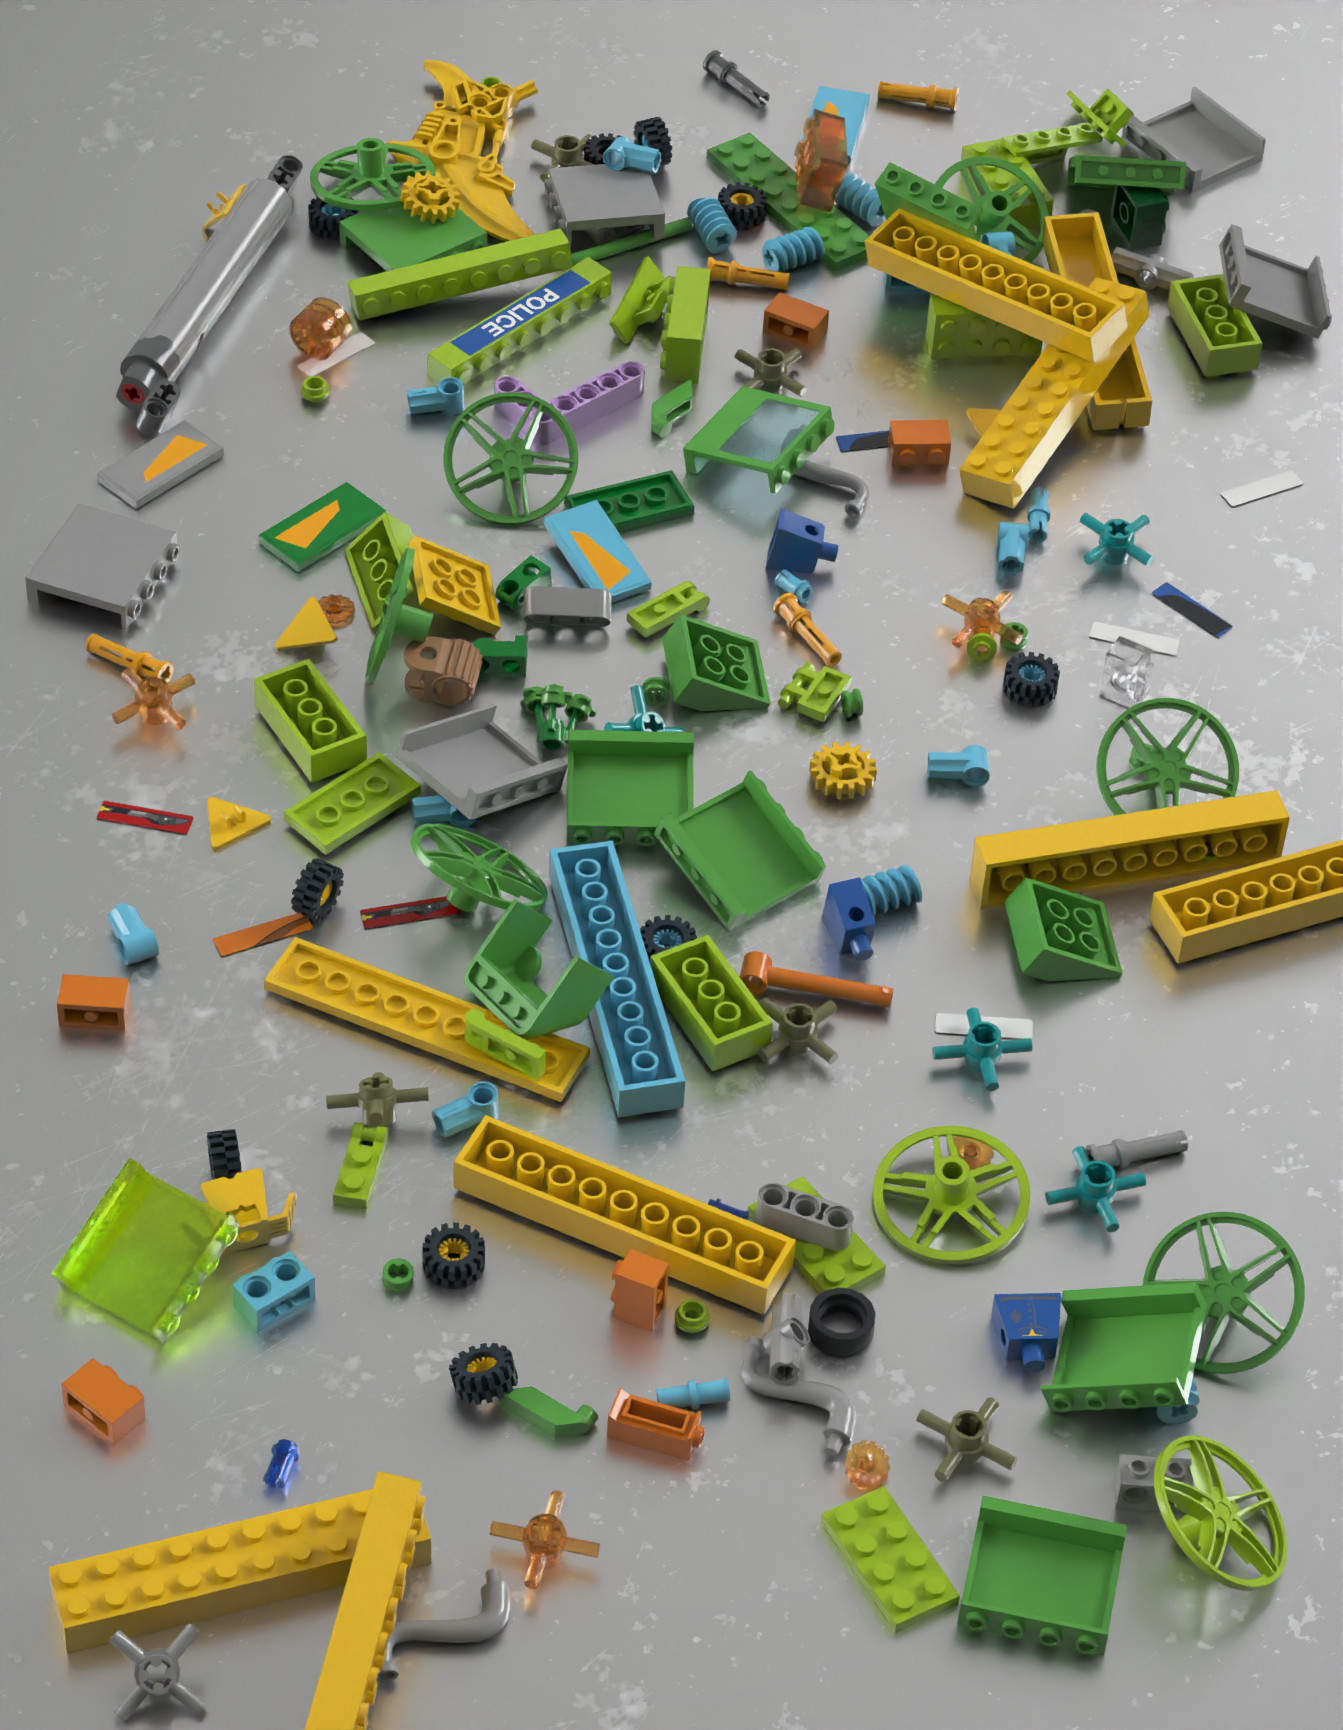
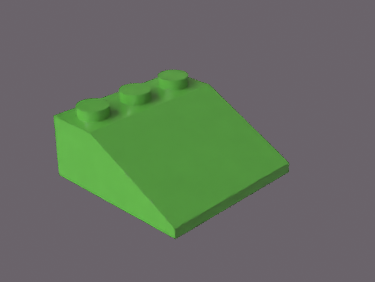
M681 614L662 638L674 703L698 711L768 708L771 703L758 640Z
M1027 877L1023 879L1004 901L1023 974L1045 981L1120 978L1123 974L1104 902Z

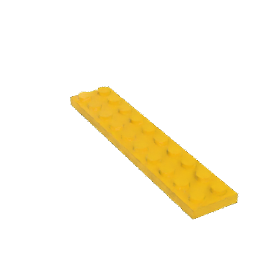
M297 937L292 940L264 979L265 990L562 1102L590 1058L589 1047L552 1033L533 1039H525L528 1042L539 1045L546 1051L545 1074L537 1081L466 1043L465 1014L471 1009L481 1010L485 1015V1019L502 1028L509 1029L491 1010Z

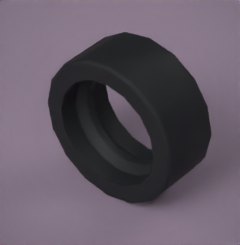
M839 1287L826 1290L816 1296L810 1306L808 1333L811 1341L821 1351L830 1355L846 1357L858 1354L866 1349L873 1339L876 1312L872 1302L860 1292ZM835 1311L849 1312L862 1321V1327L854 1332L839 1333L828 1329L821 1322V1317Z

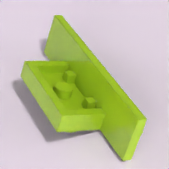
M1107 88L1090 108L1070 90L1066 93L1073 100L1070 105L1109 143L1113 144L1116 141L1122 147L1127 144L1117 133L1128 124L1134 112Z
M1081 123L1002 137L1001 142L1015 157L1025 156L1030 165L1065 159L1068 148L1100 143L1103 137L1089 123Z
M649 256L643 259L609 322L614 333L620 337L624 344L630 342L639 325L648 321L653 323L662 316V310L667 303L671 276L664 278V275Z

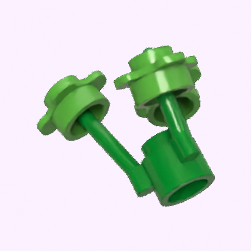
M552 684L546 685L545 688L536 686L524 689V699L520 701V705L527 712L536 716L537 742L540 743V746L548 750H560L564 748L565 743L568 744L569 730L574 729L577 721L584 722L588 717L596 715L597 711L591 706L590 698L583 694L572 696L571 692L563 691V686ZM565 707V714L570 718L567 728L562 720L556 719V708ZM549 709V719L543 723L542 713Z

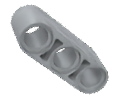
M528 587L524 591L523 620L535 625L605 627L611 623L612 594L604 589Z
M767 1183L758 1191L756 1219L761 1226L830 1250L839 1251L850 1245L854 1216L849 1208L778 1183Z

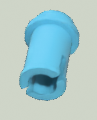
M786 569L782 570L785 576L780 572L775 578V585L787 593H793L797 597V602L804 603L810 599L813 590L808 581H801Z

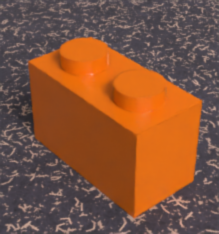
M779 292L764 310L763 333L813 350L827 333L829 310Z
M891 420L888 436L891 465L949 464L951 438L948 420Z
M63 974L57 1000L59 1026L125 1030L131 1002L129 979Z
M633 1249L629 1250L623 1261L618 1260L612 1272V1280H615V1286L610 1298L614 1302L613 1317L652 1331L666 1307L669 1263Z
M94 1358L61 1384L64 1406L113 1445L145 1420V1399L141 1391L133 1385L128 1386L119 1379L111 1367L101 1365Z

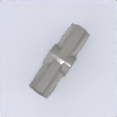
M1116 247L1111 257L1115 272L1134 278L1136 283L1144 289L1150 290L1157 286L1170 291L1171 281L1194 278L1193 273L1168 265L1166 260L1158 254H1150L1145 257Z
M781 1293L773 1299L772 1329L765 1333L762 1338L764 1347L770 1355L769 1378L777 1385H792L799 1380L801 1348L810 1341L808 1330L802 1323L803 1301L796 1294L788 1295Z

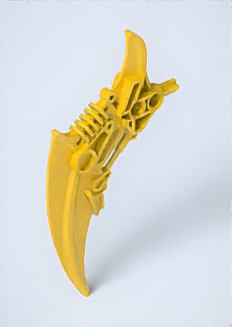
M425 60L424 71H427L439 83L444 93L443 101L433 103V111L425 115L410 141H388L387 144L409 147L426 155L435 167V175L440 173V178L443 180L449 177V184H456L458 186L456 192L461 193L459 209L483 228L487 234L505 242L536 235L517 216L506 199V196L512 197L515 190V182L503 174V167L497 163L499 148L502 147L503 140L507 137L508 118L513 115V109L519 106V101L538 93L535 82L531 80L515 88L507 84H495L491 87H486L471 80L461 69L450 63ZM485 138L493 140L491 154L485 158L481 157ZM389 152L396 163L411 162L412 165L423 164L414 157Z

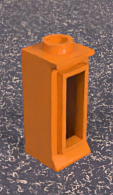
M619 1388L608 1415L607 1437L690 1460L694 1447H701L706 1428L700 1426L702 1411L697 1413L628 1394Z

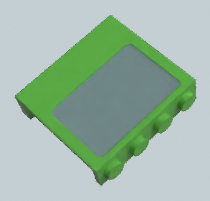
M742 386L683 447L686 472L697 474L709 460L767 473L770 493L776 494L833 433L835 423L832 419L831 407Z

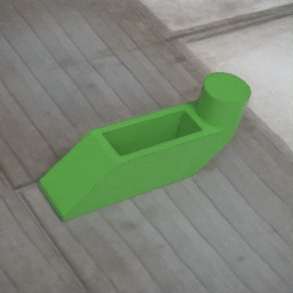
M690 379L652 403L651 431L661 438L666 437L672 429L671 422L691 410L692 381Z
M532 1386L514 1388L510 1394L503 1392L505 1397L500 1399L499 1403L503 1408L553 1438L581 1435L586 1433L598 1420V1414L592 1407L582 1405L574 1412Z

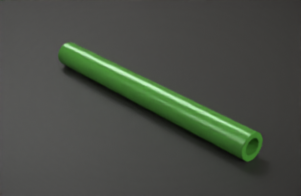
M686 217L665 224V238L692 230L690 218ZM648 229L571 254L572 263L574 266L587 257L594 261L665 238L654 239L651 230Z

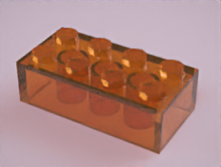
M814 109L811 118L807 117L803 127L805 136L803 142L798 141L794 156L797 157L795 162V168L797 169L795 180L798 181L796 192L799 193L800 204L831 213L848 167L845 118Z

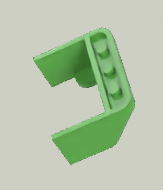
M514 899L467 966L464 973L465 986L514 1034L524 1039H533L581 1024L588 1017L614 977L575 955L549 994L547 995L532 981L540 971L542 963L541 954L534 947L552 920Z

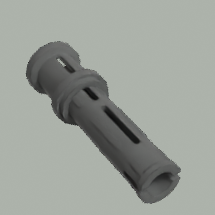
M718 50L710 52L704 59L703 69L706 72L714 73L718 77L719 82L730 84L755 103L757 107L762 108L766 105L760 97L769 101L770 94L740 73L737 65L734 62L726 61Z

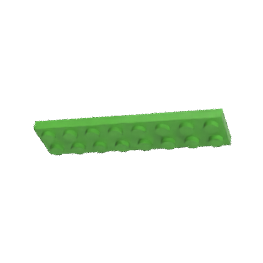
M750 132L707 149L706 158L734 183L740 182L744 186L746 182L750 183L749 187L756 185L758 190H764V194L767 196L766 211L791 233L796 230H802L805 227L815 229L824 244V256L821 259L834 271L867 258L865 240L869 235Z

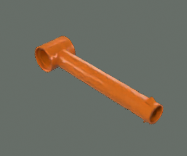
M752 951L744 956L739 975L752 995L764 993L768 985L861 1003L866 1002L881 1006L880 1008L891 1007L894 988H889L885 985L884 987L868 985L856 981L773 967L771 958L759 951Z

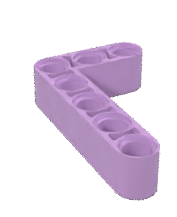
M635 361L622 363L547 402L563 415L572 431H575L640 398L644 393L645 368L642 364ZM511 376L500 377L494 383V394L519 392L538 397L518 379ZM500 403L494 405L495 410L515 427L528 405L522 403ZM535 407L532 408L521 429L525 436L538 410ZM543 412L538 424V430L533 439L534 443L540 445L552 443L564 436L557 423Z

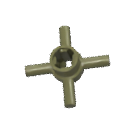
M587 134L581 140L571 135L560 136L555 140L554 147L540 140H533L531 144L533 150L551 157L552 165L540 175V179L544 183L545 179H549L550 168L594 165L583 160L582 153L584 152L586 141L588 139L591 140L592 136Z
M794 348L786 355L778 349H764L758 354V359L742 349H738L735 353V359L754 369V378L746 383L745 387L760 389L770 393L778 392L785 387L800 397L805 395L807 387L787 376V367L802 357V353L798 348Z
M768 998L761 1000L759 1004L762 1009L779 1024V1037L758 1052L759 1057L763 1061H768L783 1049L794 1054H802L811 1049L829 1064L836 1061L838 1054L817 1038L818 1024L837 1011V1006L832 1000L827 1001L815 1011L812 1007L802 1003L791 1004L783 1011Z
M377 1072L372 1077L360 1081V1091L358 1093L326 1096L327 1109L359 1107L362 1109L363 1123L371 1127L387 1126L395 1122L397 1119L395 1105L397 1103L429 1101L428 1087L396 1090L393 1088L392 1079L385 1077L381 1072Z
M987 1398L978 1412L972 1410L958 1412L953 1416L951 1423L925 1409L919 1412L916 1419L917 1422L945 1436L948 1454L934 1473L939 1481L946 1482L959 1463L970 1465L976 1463L982 1456L1009 1470H1013L1018 1458L988 1443L987 1423L999 1407V1403L995 1399Z

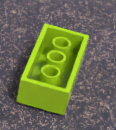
M1002 138L962 146L961 161L971 157H994L1007 161L1023 170L1039 187L1046 201L1049 216H1052L1054 199L1026 157H1015L1001 142ZM988 165L976 166L979 174L983 175L991 192L996 190L1005 191L1021 181L1018 177L1004 169ZM967 167L966 170H967V172H968L969 178L972 180L973 185H974V187H975V190H976V192H977V195H978V197H979V196H981V195H980V193H979V191H978V189H977V187H976V185H975V183H974V181H973V179H972V176H971V174H970V171H969V169H968V167ZM1025 185L1010 196L1012 202L1029 188ZM1031 193L1009 214L1010 217L1028 230L1040 228L1041 225L1039 208Z
M677 266L676 277H670L666 307L668 312H665V330L662 331L661 347L666 352H661L660 369H665V381L685 383L690 379L692 384H699L708 316L711 269Z
M1224 274L1171 281L1167 308L1204 376H1217L1258 369L1263 343L1246 313L1228 305Z
M930 294L925 338L931 359L1041 354L1043 341L937 295Z
M310 659L254 678L256 708L311 783L355 767L367 760V735Z
M709 935L702 936L650 957V966L661 1000L712 1071L754 1056L771 1042L773 1022Z

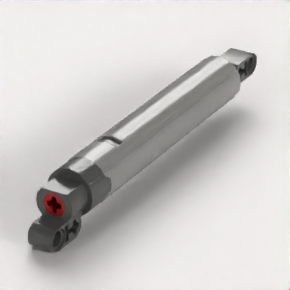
M292 155L282 156L269 173L267 179L257 178L249 182L155 314V317L121 362L120 372L123 378L116 397L127 408L140 411L136 426L143 434L148 436L159 434L172 416L181 393L180 388L174 382L292 213L293 204L290 194L294 190L303 169V164L297 157Z

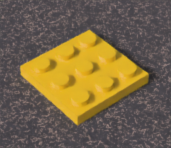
M415 535L408 544L409 548L415 549L412 566L419 605L427 610H433L448 616L452 620H458L471 625L477 630H483L495 635L500 630L501 623L489 565Z

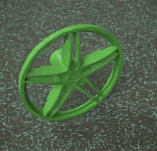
M366 138L360 140L355 146L337 150L320 159L311 170L310 185L314 194L330 205L359 211L385 210L404 205V202H400L401 190L396 182L407 181L408 176L414 178L416 172L425 176L426 171H429L432 176H435V167L426 155L415 149L401 145L385 144L377 138ZM388 152H395L414 157L423 164L412 165L411 162L386 164ZM357 153L358 163L345 160L334 162V160ZM321 172L344 180L337 183V187L328 192L319 183L318 176ZM369 187H372L384 198L383 200L372 201L350 199Z
M971 157L949 167L939 177L935 185L943 188L947 180L961 170L973 204L983 209L973 224L977 226L976 235L978 242H981V235L984 233L1009 232L1006 230L1009 228L1017 235H1014L1015 245L1029 252L1021 260L1031 264L1043 249L1044 216H1049L1046 201L1036 183L1017 166L994 157ZM988 165L998 167L1012 173L1021 181L1005 191L996 190L991 192L983 175L979 174L976 166ZM967 167H968V169H969V171H970V174H971V176H972V179H973V181H974V183H975V185H976V187H977V189H978V191H979V193H980V195H981V196H979V197H978V195H977V192H976V190H975V187H974V185H973L972 180L969 178L968 172H967V170H966ZM1026 185L1029 189L1012 202L1010 196ZM1031 193L1037 202L1040 212L1041 225L1038 239L1028 233L1029 230L1009 215ZM1022 239H1023L1024 241H1026L1027 243L1031 244V245L1034 246V247L1032 248V247L1029 246L1028 244L1024 243V242L1022 241Z
M504 392L489 395L474 402L458 416L451 426L445 441L443 464L451 491L468 511L489 522L517 525L529 523L546 516L566 498L577 474L578 448L570 425L555 407L533 395L519 392ZM500 403H522L528 405L509 439H504L475 414L487 407ZM535 407L538 410L525 440L517 436L532 408ZM543 412L549 415L562 430L568 444L569 458L532 452L530 450ZM468 420H474L497 441L491 446L468 423ZM464 427L473 436V439L487 452L490 458L456 479L452 462L453 449L456 439ZM534 458L569 463V468L533 465ZM487 467L492 471L462 487L458 485ZM528 473L543 475L567 474L561 489L554 498L543 507L529 512L526 475ZM502 479L513 516L499 515L486 511L474 504L464 493ZM520 481L524 514L518 515L511 482Z
M406 547L397 567L389 593L386 596L380 622L369 653L364 679L365 683L373 685L383 659L386 657L387 650L390 647L393 633L422 643L425 642L433 613L402 604L407 593L405 591L411 574L415 549Z
M1156 698L1130 707L1110 725L1098 749L1096 774L1100 792L1108 808L1114 815H1121L1127 813L1119 806L1114 797L1125 794L1130 795L1147 789L1155 791L1157 809L1167 807L1166 794H1172L1173 806H1179V790L1181 788L1205 794L1223 796L1222 799L1235 797L1239 782V761L1230 735L1211 713L1185 700ZM1154 709H1175L1193 716L1180 729L1168 747L1164 748L1136 715ZM1197 719H1200L1203 723L1185 752L1177 746ZM1128 720H1133L1155 749L1151 752ZM1207 726L1218 737L1225 751L1228 763V780L1187 764L1190 755ZM1123 727L1130 737V742L1144 760V765L1107 780L1106 760L1108 750L1114 736ZM1193 773L1206 779L1223 783L1227 787L1223 789L1190 780L1191 774ZM1143 774L1144 782L1114 791L1110 790L1109 786Z
M423 824L415 829L410 839L412 850L417 858L436 876L451 885L446 896L447 900L463 911L474 912L480 901L507 910L512 901L502 899L500 890L517 898L523 896L532 900V903L523 904L536 911L540 910L547 900V888L534 870L514 854L486 838L449 825ZM429 836L438 844L437 848L440 851H424L420 844L421 839ZM460 840L473 844L487 852L477 856ZM498 857L493 863L490 862V859ZM508 863L525 879L502 870V866Z
M1211 1212L1193 1217L1171 1230L1157 1245L1148 1261L1143 1285L1197 1282L1207 1304L1200 1342L1209 1317L1218 1320L1202 1359L1196 1357L1195 1369L1216 1374H1232L1254 1369L1281 1352L1299 1326L1305 1305V1283L1299 1261L1292 1248L1277 1231L1254 1217L1235 1212ZM1229 1223L1251 1228L1267 1237L1277 1247L1236 1270L1232 1269L1216 1224ZM1209 1225L1221 1265L1212 1268L1202 1229L1203 1226ZM1196 1229L1205 1277L1203 1279L1155 1280L1158 1268L1169 1249L1180 1238ZM1279 1252L1283 1254V1258L1252 1280L1248 1281L1244 1275ZM1288 1264L1294 1283V1304L1291 1316L1284 1329L1273 1319L1272 1315L1251 1298L1250 1294L1275 1275L1274 1273ZM1249 1306L1281 1333L1277 1339L1242 1315ZM1231 1318H1234L1257 1336H1261L1272 1344L1261 1353L1243 1361L1232 1363L1209 1361Z

